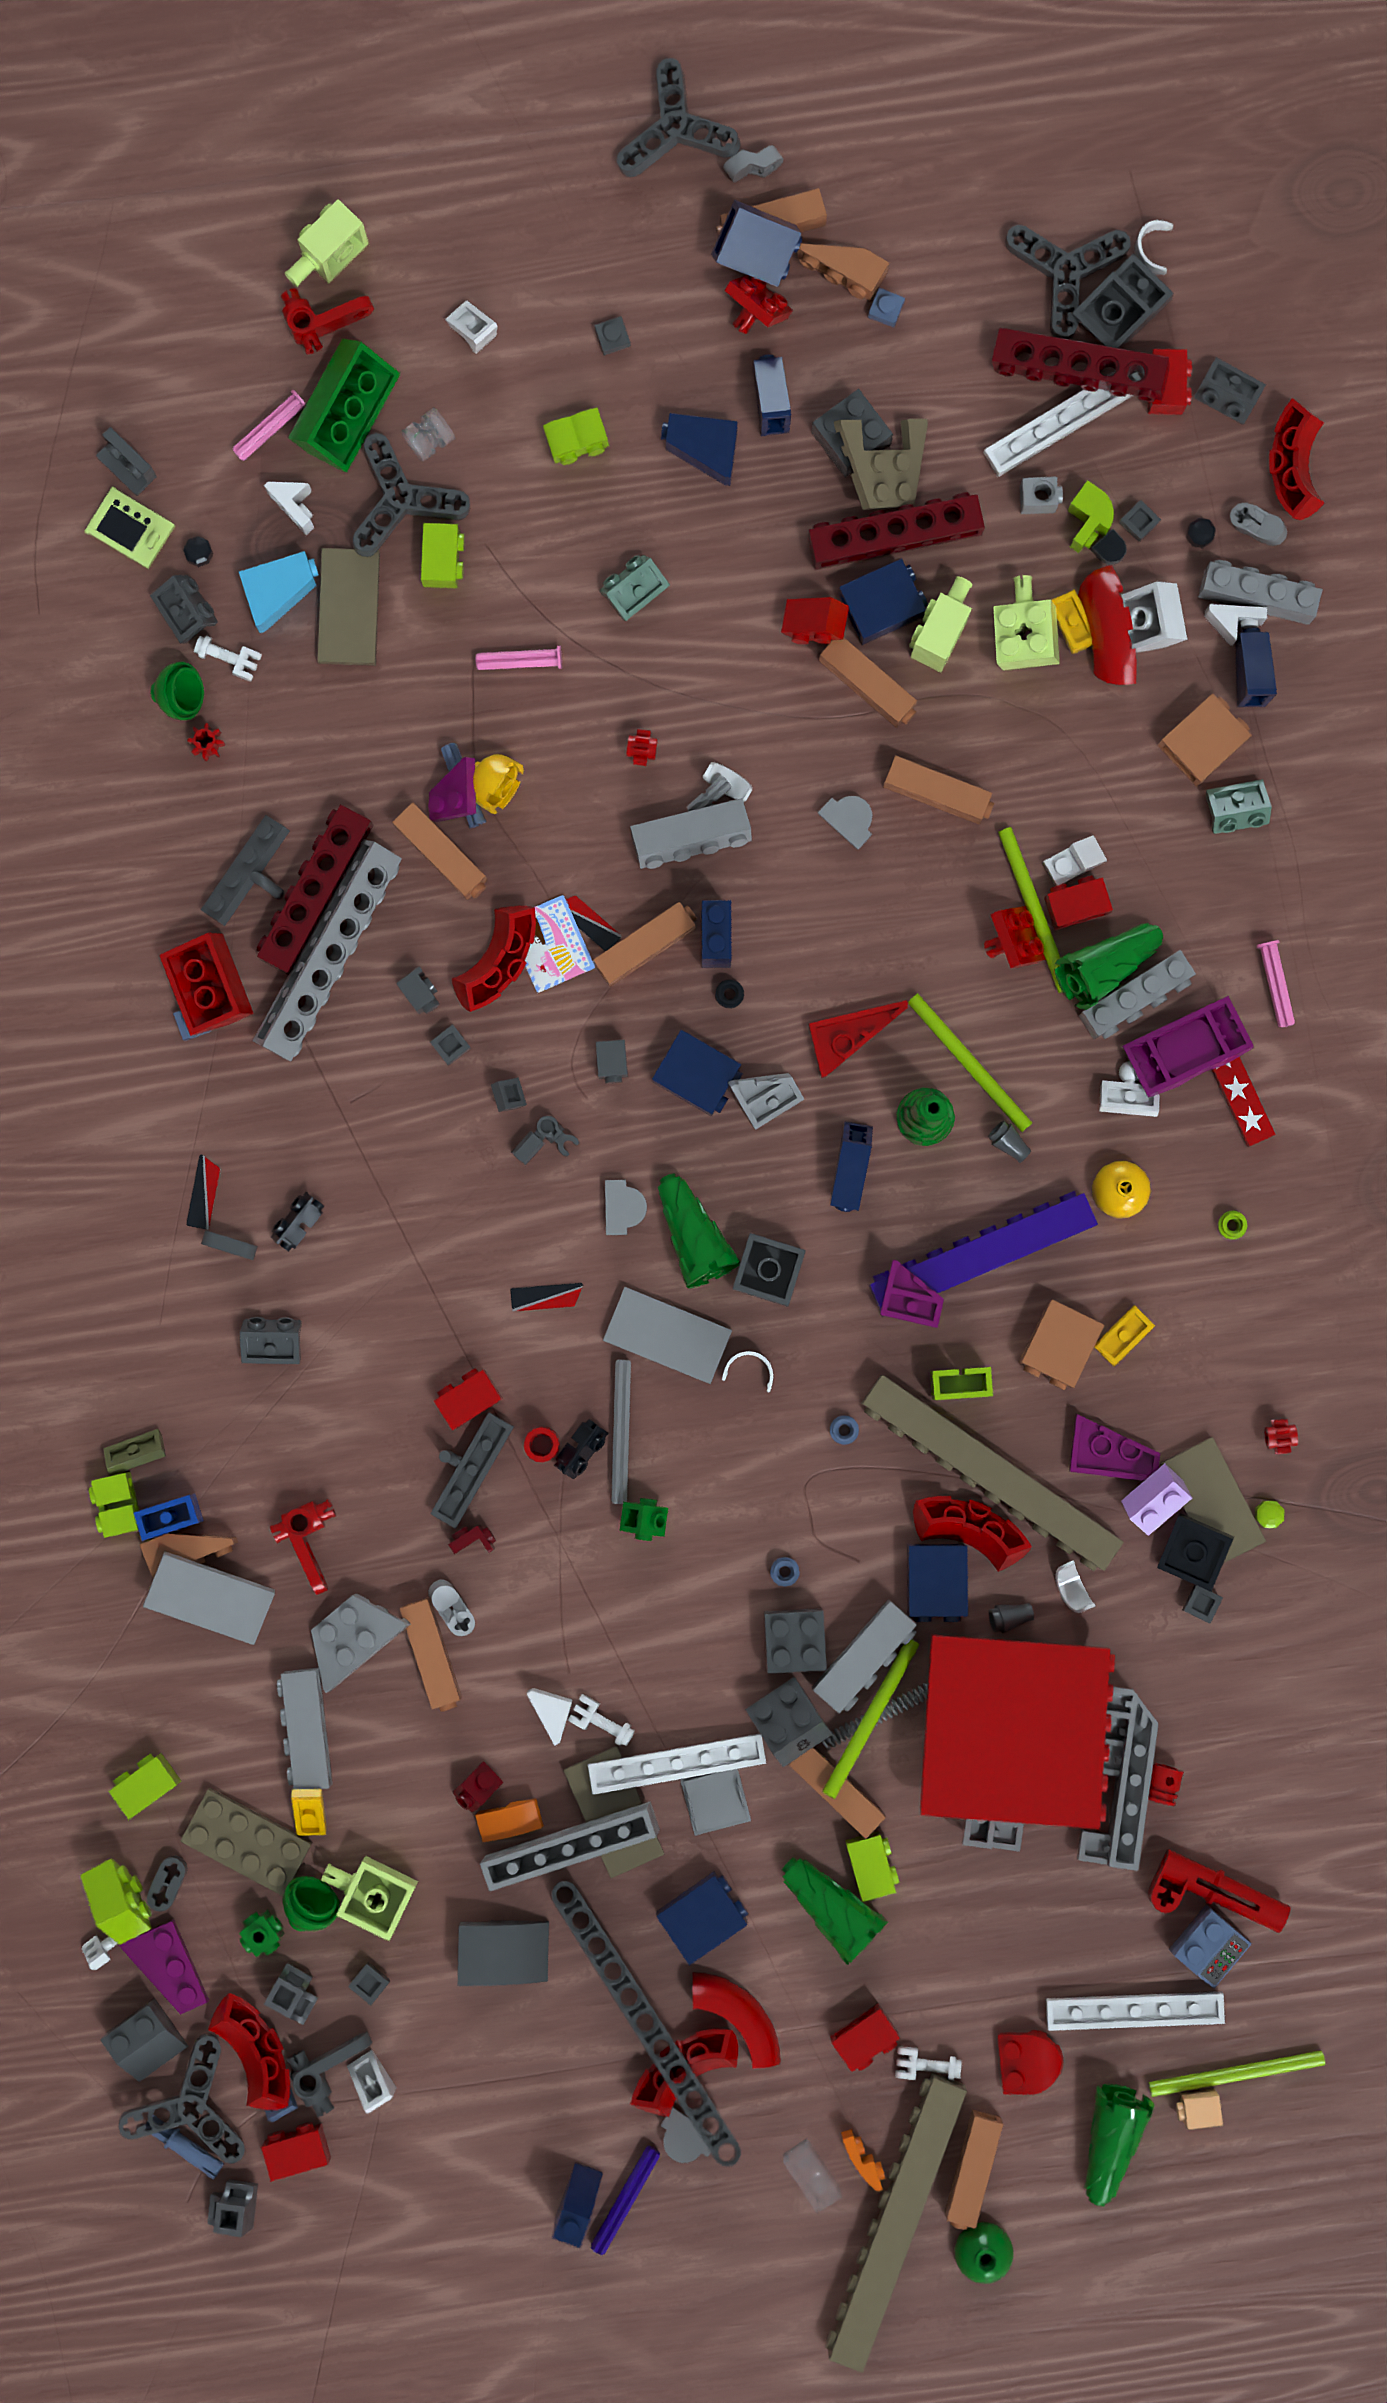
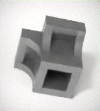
M287 1963L264 2005L304 2025L318 1997L306 1991L313 1977Z
M230 2179L226 2182L224 2193L214 2192L210 2195L207 2224L214 2226L213 2233L242 2237L253 2229L257 2183Z

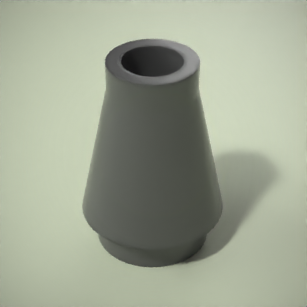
M1001 1121L988 1136L992 1141L991 1145L1015 1158L1019 1163L1025 1160L1031 1152V1149L1025 1144L1011 1123L1007 1124L1005 1121Z
M1030 1603L995 1605L994 1609L989 1610V1621L993 1631H1000L1002 1634L1034 1620V1612Z

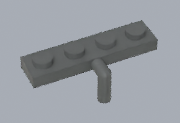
M265 815L205 902L201 911L225 926L254 883L274 898H282L284 890L261 873L290 831Z
M489 1412L463 1458L450 1450H444L439 1454V1459L442 1462L456 1467V1470L430 1513L431 1515L455 1529L457 1528L514 1428L513 1425Z

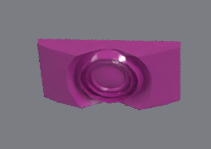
M1229 996L1123 1045V1049L1148 1098L1179 1087L1206 1071L1224 1066L1254 1048Z

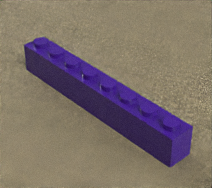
M1072 1191L1059 1197L1061 1203L1050 1207L1049 1202L1033 1208L1034 1214L1024 1218L1022 1213L1006 1220L1008 1226L998 1230L995 1225L979 1231L981 1237L970 1241L969 1236L953 1242L954 1249L944 1252L941 1247L927 1253L928 1260L917 1264L916 1260L913 1259L901 1265L938 1294L1097 1226L1098 1223L1085 1193L1077 1196L1076 1192ZM889 1270L873 1276L874 1283L869 1284L879 1311H881Z

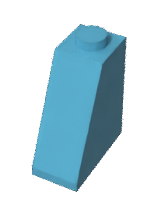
M305 551L239 572L259 633L269 629L317 586L314 577L318 576L319 573L314 558L309 560Z

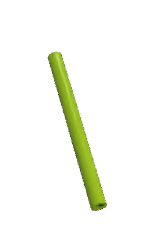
M1012 827L1003 829L998 834L1026 908L1033 917V927L1036 935L1043 943V953L1058 993H1063L1054 971L1055 968L1060 966L1055 964V962L1061 957Z
M918 993L908 1001L911 1008L1021 1132L1027 1129L1032 1124L1031 1120Z
M911 1639L906 1645L903 1644L825 1785L822 1791L825 1795L835 1799L916 1653L920 1645L916 1641Z
M1321 2050L1148 2082L1151 2097L1324 2066L1325 2058Z

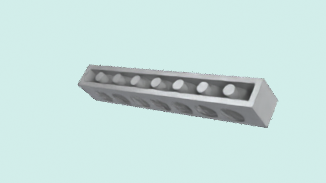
M362 840L256 1033L253 1042L288 1061H292L293 1057L299 1054L303 1045L302 1040L306 1033L314 1027L319 1009L327 1003L330 997V989L334 982L342 976L344 964L348 956L355 952L359 936L371 923V914L376 905L383 901L386 894L385 889L390 880L397 875L402 858L374 841ZM371 869H374L375 876L369 882L368 873ZM360 894L361 902L355 907L354 898ZM346 919L347 927L341 932L340 924ZM333 945V953L327 958L326 949L328 946ZM316 970H319V979L313 983L312 975ZM305 995L306 1002L303 1007L299 1008L298 1001ZM291 1021L292 1028L285 1034L284 1026L287 1022Z

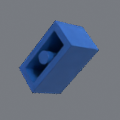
M195 1493L134 1512L142 1541L204 1521Z

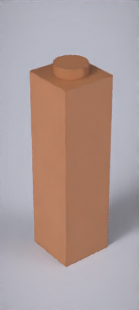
M819 188L752 206L755 209L795 224L800 232L826 226L827 213ZM728 213L720 215V226L716 227L717 237H719Z
M845 638L843 640H832L820 654L819 662L894 727L897 728L902 722L905 725L908 724L917 713L914 710L917 700Z
M896 755L883 788L980 825L983 817L989 818L994 803L990 801L991 792Z
M414 803L410 804L392 822L394 827L466 900L471 896L474 899L477 898L486 889V876Z
M678 902L593 960L594 965L609 987H611L696 930L694 921L697 918L688 905L683 907Z
M428 1597L400 1607L402 1618L410 1622L406 1631L431 1708L439 1707L440 1712L457 1707L456 1701H459L462 1695L430 1598Z
M813 1747L789 1763V1766L865 1839L886 1818L884 1812L848 1778H846L835 1799L822 1792L836 1766L816 1747Z
M974 2109L971 2111L944 2212L947 2221H950V2225L962 2230H967V2227L976 2229L1003 2128L1001 2117Z

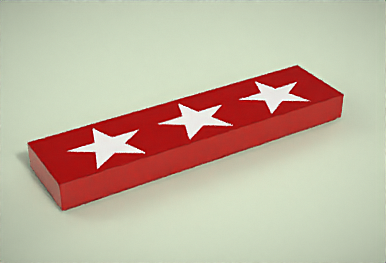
M1240 1057L1224 1066L1212 1069L1247 1147L1276 1135Z

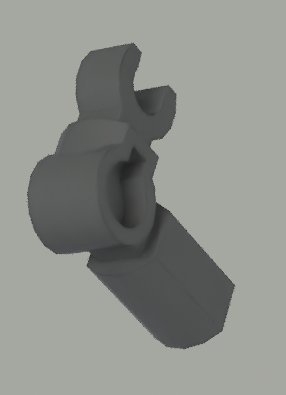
M543 1116L537 1122V1130L534 1133L530 1131L511 1153L524 1165H527L545 1145L543 1142L545 1138L551 1144L553 1142L557 1143L559 1152L566 1157L569 1153L564 1149V1143L569 1140L577 1146L579 1141L573 1135L564 1134V1128L554 1117Z

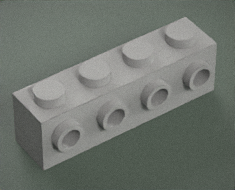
M1215 560V562L1210 561L1204 571L1198 598L1226 605L1267 607V615L1310 625L1317 615L1323 589L1316 588V585L1309 581H1299L1296 583L1288 581V578L1284 575L1271 574V576L1260 574V571L1256 568L1243 567V569L1232 567V564L1228 561Z
M742 798L630 826L640 869L646 867L654 869L666 862L674 860L681 862L688 860L694 855L702 853L709 855L722 848L730 846L737 848L752 841L751 826Z
M1179 950L1108 995L1093 1007L1083 1011L1079 1018L1094 1040L1101 1035L1105 1040L1119 1031L1117 1025L1127 1020L1128 1024L1143 1016L1144 1014L1141 1011L1143 1008L1151 1005L1154 1009L1168 1000L1165 994L1173 989L1179 993L1192 984L1190 978L1196 975L1182 951Z
M888 1599L812 1686L813 1691L839 1714L843 1709L848 1712L859 1699L855 1695L861 1688L868 1689L878 1676L875 1672L881 1665L887 1667L897 1656V1653L894 1652L901 1643L906 1645L916 1634L914 1628L917 1624Z
M319 1667L285 1671L281 1674V1679L277 1680L278 1696L284 1699V1709L280 1710L282 1726H287L288 1738H284L285 1755L290 1756L291 1767L287 1768L288 1784L293 1785L294 1789L330 1788L333 1782Z

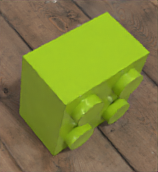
M110 1859L80 1874L96 1926L119 1945L152 1929L148 1919L151 1917V1911L144 1900L142 1901L140 1892L143 1891L141 1882L136 1875H130L124 1865L120 1866L113 1859Z

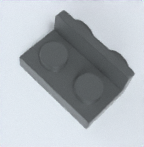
M1216 357L1194 397L1231 419L1244 424L1266 384Z
M109 427L102 434L107 444L97 453V458L135 495H139L157 475L152 467Z
M173 575L150 595L180 643H187L206 626H214L218 623L212 606L203 599L198 591V584L188 575Z
M251 1317L243 1320L240 1330L241 1363L300 1364V1331L302 1321L289 1317L279 1318L278 1320Z

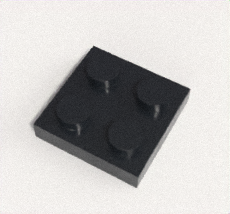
M1180 1513L1157 1568L1212 1592L1234 1536Z

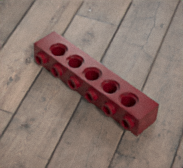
M999 328L992 357L993 369L1003 376L1023 375L1026 379L1040 382L1042 379L1051 380L1054 384L1068 387L1070 384L1079 385L1082 389L1090 392H1096L1098 389L1107 390L1114 396L1125 397L1126 394L1138 396V399L1146 402H1153L1155 399L1162 400L1170 369L1169 357L1006 328ZM1023 352L1031 354V357L1026 361H1019L1017 359L1018 355ZM1056 357L1059 359V362L1054 366H1047L1045 364L1048 358ZM1084 362L1087 364V367L1082 371H1075L1073 369L1076 363ZM1107 367H1112L1116 370L1111 376H1104L1101 374V371ZM1135 372H1140L1144 375L1139 381L1129 379L1130 375Z
M966 492L953 496L952 500L942 501V499L936 498L926 501L923 506L914 507L913 504H907L898 507L897 511L886 513L885 510L875 511L866 518L858 519L857 516H850L842 519L841 523L832 525L829 522H821L815 524L813 529H809L808 541L814 568L818 570L983 535L985 525L978 494L970 496V493ZM950 512L958 516L959 521L949 523L945 520L944 515ZM924 518L930 522L931 526L927 529H921L917 526L916 521ZM892 524H897L903 529V532L899 535H894L889 532L888 527ZM864 530H869L874 533L875 538L866 541L861 538L860 533ZM836 536H842L846 539L847 544L838 547L832 543V539Z
M341 804L337 810L333 809L326 821L328 828L324 835L319 834L312 846L314 853L309 861L305 860L298 872V875L301 876L296 886L291 885L284 897V900L287 901L282 911L277 910L270 923L273 928L268 937L264 935L261 938L256 949L259 952L257 957L261 961L287 975L292 970L362 840L367 839L374 826L371 820ZM340 832L348 834V840L345 844H334L333 840L336 834ZM324 858H333L334 866L330 870L323 871L320 869V862ZM310 883H319L320 891L317 895L309 896L306 894V888ZM297 908L306 909V917L302 921H294L292 919V914ZM283 933H290L293 937L291 944L286 947L279 946V937Z

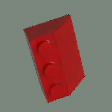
M208 932L159 955L190 1036L230 1025L254 1014L222 933Z

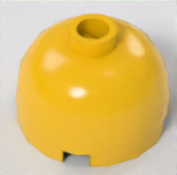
M494 754L484 758L481 762H475L473 785L476 793V803L492 814L497 813L495 810L497 807L503 809L513 798L520 785L516 778L518 772L523 774V765L514 759L500 754Z
M1114 1161L1102 1167L1092 1184V1197L1097 1207L1114 1218H1129L1139 1213L1147 1205L1151 1194L1150 1181L1145 1171L1137 1164L1128 1161Z

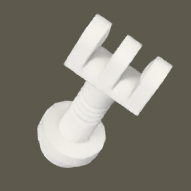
M207 635L205 638L199 636L194 652L199 654L198 657L204 659L208 654L235 665L232 672L233 675L247 681H252L253 675L243 671L245 667L256 671L258 665L247 659L251 657L255 660H260L262 654L243 646L238 655L211 644L212 637Z
M581 1694L579 1700L589 1706L585 1709L576 1704L573 1710L583 1715V1717L579 1719L574 1715H570L568 1721L584 1730L592 1723L617 1737L615 1740L617 1745L623 1744L627 1746L635 1730L631 1729V1725L625 1723L621 1727L596 1712L600 1703Z
M96 1935L82 1946V1951L91 1970H97L111 1960L108 1951L117 1945V1942L111 1937H107L102 1941Z
M898 2046L897 2053L909 2055V2059L897 2058L896 2065L908 2067V2070H896V2078L915 2080L917 2070L948 2074V2080L954 2081V2078H960L962 2060H956L954 2056H950V2062L930 2061L918 2058V2048Z

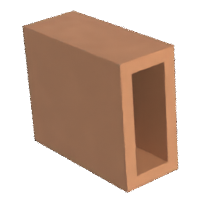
M1213 693L1157 745L1196 787L1252 736L1248 732L1250 728L1246 722L1239 717L1236 719L1229 711L1228 703L1223 698L1216 697Z
M1053 1299L1048 1300L1019 1360V1363L1025 1365L1023 1371L1038 1378L1040 1374L1051 1378L1049 1382L1051 1385L1064 1391L1067 1386L1075 1388L1104 1324Z

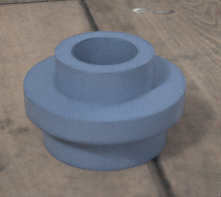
M839 1416L830 1425L832 1439L842 1445L852 1443L859 1434L858 1424L850 1416ZM843 1424L848 1425L850 1429L849 1433L845 1436L839 1433V1427Z
M789 1557L778 1558L773 1562L770 1569L773 1581L784 1587L794 1584L800 1573L798 1564ZM783 1566L790 1568V1574L787 1577H782L779 1574V1570Z

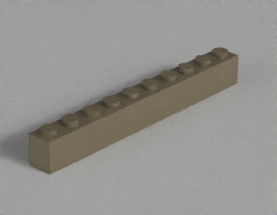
M884 1375L879 1376L861 1404L866 1406L863 1411L876 1421L883 1418L889 1422L888 1429L901 1438L904 1434L914 1440L912 1446L925 1455L928 1451H931L938 1456L935 1462L948 1471L954 1467L962 1473L960 1476L962 1481L973 1488L976 1484L980 1485L986 1490L984 1496L997 1505L1000 1501L1010 1506L1007 1512L1020 1521H1023L1025 1517L1034 1523L1032 1529L1043 1537L1047 1538L1049 1534L1059 1540L1056 1546L1069 1555L1073 1551L1082 1556L1080 1562L1092 1571H1095L1097 1567L1105 1571L1124 1543Z
M931 2072L929 2079L924 2078L919 2090V2095L922 2096L918 2107H913L908 2121L909 2124H912L908 2135L903 2134L898 2147V2151L901 2152L898 2163H892L889 2170L888 2180H891L887 2191L883 2190L878 2200L877 2207L880 2208L877 2219L872 2218L868 2227L867 2236H870L867 2247L862 2246L859 2251L856 2263L860 2266L857 2274H851L846 2288V2292L849 2295L846 2303L841 2302L836 2314V2320L839 2321L835 2332L831 2330L827 2337L825 2348L828 2349L830 2361L861 2373L864 2371L967 2093L963 2083L948 2080L945 2076Z

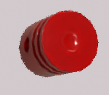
M548 1427L533 1429L524 1440L525 1453L535 1462L551 1460L556 1456L560 1448L559 1436Z
M1153 1762L1148 1800L1164 1805L1176 1806L1174 1799L1178 1798L1176 1792L1180 1790L1184 1771Z

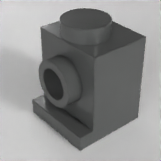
M420 967L396 983L419 1015L422 1012L428 1014L440 1005L433 995L438 992L428 977L424 980L421 979L425 974Z

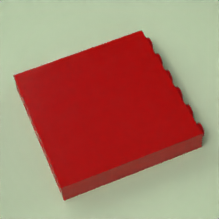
M931 1634L920 1815L1100 1829V1822H1105L1106 1804H1101L1102 1792H1107L1108 1774H1103L1104 1762H1109L1110 1745L1105 1744V1734L1111 1731L1112 1723L1111 1714H1107V1702H1112L1113 1684H1109V1672H1114L1115 1654H1110L1111 1649L1097 1646Z

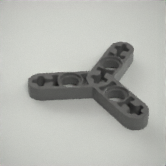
M667 58L659 63L656 71L661 119L618 153L617 164L622 174L627 177H635L678 143L726 158L737 154L741 143L737 132L733 128L688 114L684 72L676 59ZM671 69L674 70L672 73L674 84H670L667 78L668 70ZM670 95H680V100L677 104H666V100ZM676 122V124H680L681 127L676 130L674 127L672 128L671 125L672 123ZM706 128L709 130L706 138L702 140L694 138V134L698 129ZM663 130L665 134L668 135V138L666 140L662 134ZM728 138H731L732 143H727L723 147L721 141H727ZM650 139H660V145L656 149L649 150L646 148V144ZM640 148L642 149L645 157H642L641 153L638 152ZM631 158V160L635 161V164L632 166L629 163L627 164V159Z
M1016 225L1008 231L1005 245L1010 253L1053 279L1051 334L1053 337L1069 340L1074 336L1078 325V320L1070 312H1074L1079 307L1080 280L1124 258L1129 251L1131 240L1126 232L1115 230L1067 253L1026 226ZM1019 235H1022L1024 243L1020 242L1018 245H1015L1013 243L1014 237L1017 238ZM1113 240H1116L1117 243L1123 242L1120 251L1117 247L1108 250V258H1106L1104 250L1112 246ZM1031 241H1033L1035 244L1032 246L1030 254H1028V246L1030 247ZM1044 248L1048 250L1050 259L1046 262L1038 261L1035 257V252L1038 249ZM1088 251H1094L1099 255L1100 261L1097 264H1089L1085 261L1084 254ZM1064 265H1069V270L1073 271L1070 272L1068 283L1063 284L1064 271L1061 269H1063ZM1061 292H1069L1073 297V302L1069 305H1062L1058 301L1057 296ZM1063 313H1068L1066 324L1071 326L1067 332H1062V328L1058 326L1061 323Z
M375 433L366 438L364 442L365 456L384 496L353 535V547L358 555L363 557L374 555L406 514L451 520H461L469 514L470 499L467 494L459 490L408 484L386 436ZM377 443L379 447L382 446V456L384 459L380 462L377 451L372 450V444ZM385 467H392L396 470L397 475L395 478L387 480L380 473ZM398 485L400 495L402 497L406 496L405 503L400 504L398 500L394 501L395 491L393 487ZM424 496H433L437 500L436 505L432 508L423 507L420 502ZM441 497L445 498V510L441 509ZM455 500L461 501L462 506H460L459 511L454 510L452 505L455 503ZM379 514H387L391 518V522L388 526L381 527L375 523V518ZM372 528L375 532L371 537L372 545L366 544L364 547H361L360 539L366 540L371 535Z
M204 2034L196 2039L178 2096L128 2110L120 2116L118 2128L124 2138L129 2140L137 2139L187 2124L225 2163L233 2164L242 2159L245 2152L242 2139L206 2103L221 2053L220 2042L214 2035ZM207 2041H211L212 2047L215 2048L214 2052L208 2053L206 2059L207 2063H212L211 2067L202 2063H194L195 2059L202 2061L203 2051L199 2047L200 2045H206ZM195 2070H203L207 2073V2080L201 2086H195L190 2081V2076ZM195 2100L197 2101L195 2105L196 2110L201 2115L204 2110L208 2112L199 2119L197 2125L192 2123L197 2120V2117L192 2112L183 2113L185 2110L184 2102L192 2103ZM158 2108H166L170 2113L168 2121L163 2124L155 2123L152 2118L154 2111ZM147 2112L150 2128L145 2129V2122L136 2125V2131L130 2132L129 2128H123V2125L128 2123V2118L133 2117L135 2121H140L144 2119L142 2113ZM208 2120H215L219 2124V2130L213 2136H206L202 2132V2127ZM225 2131L229 2133L224 2136L229 2144L238 2143L236 2146L238 2152L235 2155L229 2153L226 2156L224 2154L226 2148L220 2141L217 2146L213 2144L221 2139Z

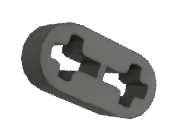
M205 1230L201 1242L202 1245L250 1260H254L258 1247Z
M169 1856L159 1866L147 1895L148 1905L154 1911L161 1912L167 1910L172 1906L187 1873V1864L180 1856ZM173 1863L178 1864L177 1870L180 1871V1874H175L170 1882L166 1880L169 1875L166 1865L171 1866ZM163 1886L168 1887L165 1897L169 1900L158 1904V1898L154 1896V1893H159Z

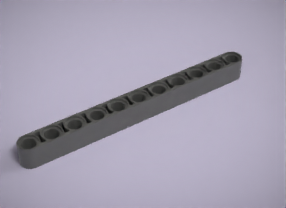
M568 1881L558 1883L553 1888L551 1896L556 1909L715 2161L725 2167L735 2165L740 2159L741 2149L577 1888ZM567 1887L572 1891L573 1899L570 1903L562 1904L557 1900L556 1893L560 1888ZM578 1912L585 1913L589 1918V1924L584 1929H578L572 1923L573 1916ZM595 1937L602 1939L605 1944L604 1951L599 1955L591 1953L588 1948L589 1941ZM609 1963H616L621 1969L620 1977L616 1980H610L604 1974L605 1966ZM626 1988L633 1989L637 1994V2000L631 2006L624 2005L620 1999L621 1992ZM641 2014H648L653 2019V2026L649 2031L643 2032L637 2027V2019ZM659 2039L665 2040L669 2045V2052L664 2057H658L653 2052V2045ZM675 2065H680L685 2070V2078L680 2083H674L669 2077L670 2069ZM692 2091H697L702 2097L701 2105L696 2109H691L686 2104V2096ZM708 2117H713L718 2122V2129L712 2135L705 2134L702 2129V2123ZM725 2143H730L735 2150L733 2158L728 2161H723L719 2157V2148Z

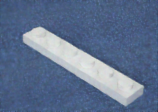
M1137 372L1129 377L1132 381L1141 380ZM1098 389L1096 392L1082 390L986 448L983 453L999 477L1133 395L1126 394L1125 397H1118L1110 394L1107 390Z
M754 1734L587 1765L591 1790L594 1795L766 1764L762 1736L761 1734Z
M1222 1992L1046 1998L1048 2031L1225 2024L1224 1995Z

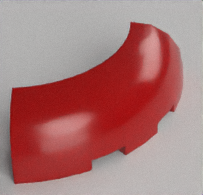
M1291 398L1274 429L1276 435L1272 450L1269 451V470L1273 477L1276 489L1274 490L1284 509L1295 520H1303L1313 515L1325 504L1316 493L1309 473V457L1312 444L1324 422L1298 401Z
M1110 565L1096 569L1089 574L1080 585L1078 597L1088 619L1092 637L1094 675L1099 680L1110 684H1136V648H1132L1131 638L1128 634V631L1133 630L1129 606L1124 607L1122 596L1119 594L1123 592V587L1116 571Z
M509 906L494 909V932L485 954L471 969L451 978L457 998L467 1011L471 1012L480 1009L501 996L500 993L512 981L515 982L522 973L527 963L525 959L530 944L534 943L536 930L535 907Z
M951 1496L928 1497L915 1502L913 1519L921 1541L944 1538L963 1542L981 1552L989 1559L998 1572L1018 1562L1032 1548L1028 1539L1009 1519L1005 1521L1000 1516L991 1512V1507L971 1499L968 1502L951 1499Z
M692 1972L693 2009L713 2012L722 2016L736 2027L749 2048L752 2069L779 2065L781 2063L778 2037L773 2024L761 2004L748 1991L743 1990L726 1978L708 1973Z
M229 1993L217 2006L208 2030L227 2041L239 2056L248 2083L246 2106L263 2110H280L288 2107L290 2071L289 2068L286 2069L282 2054L284 2048L274 2028L270 2029L259 2016L260 2012L242 1998Z
M709 2029L698 2031L696 2035L674 2042L696 2077L717 2068H737L738 2041L737 2036L732 2030ZM669 2046L659 2053L660 2057L668 2054ZM654 2063L649 2070L646 2069L634 2090L630 2105L649 2113L670 2117L676 2098ZM675 2065L670 2069L669 2077L674 2083H680L685 2078V2070L680 2065Z

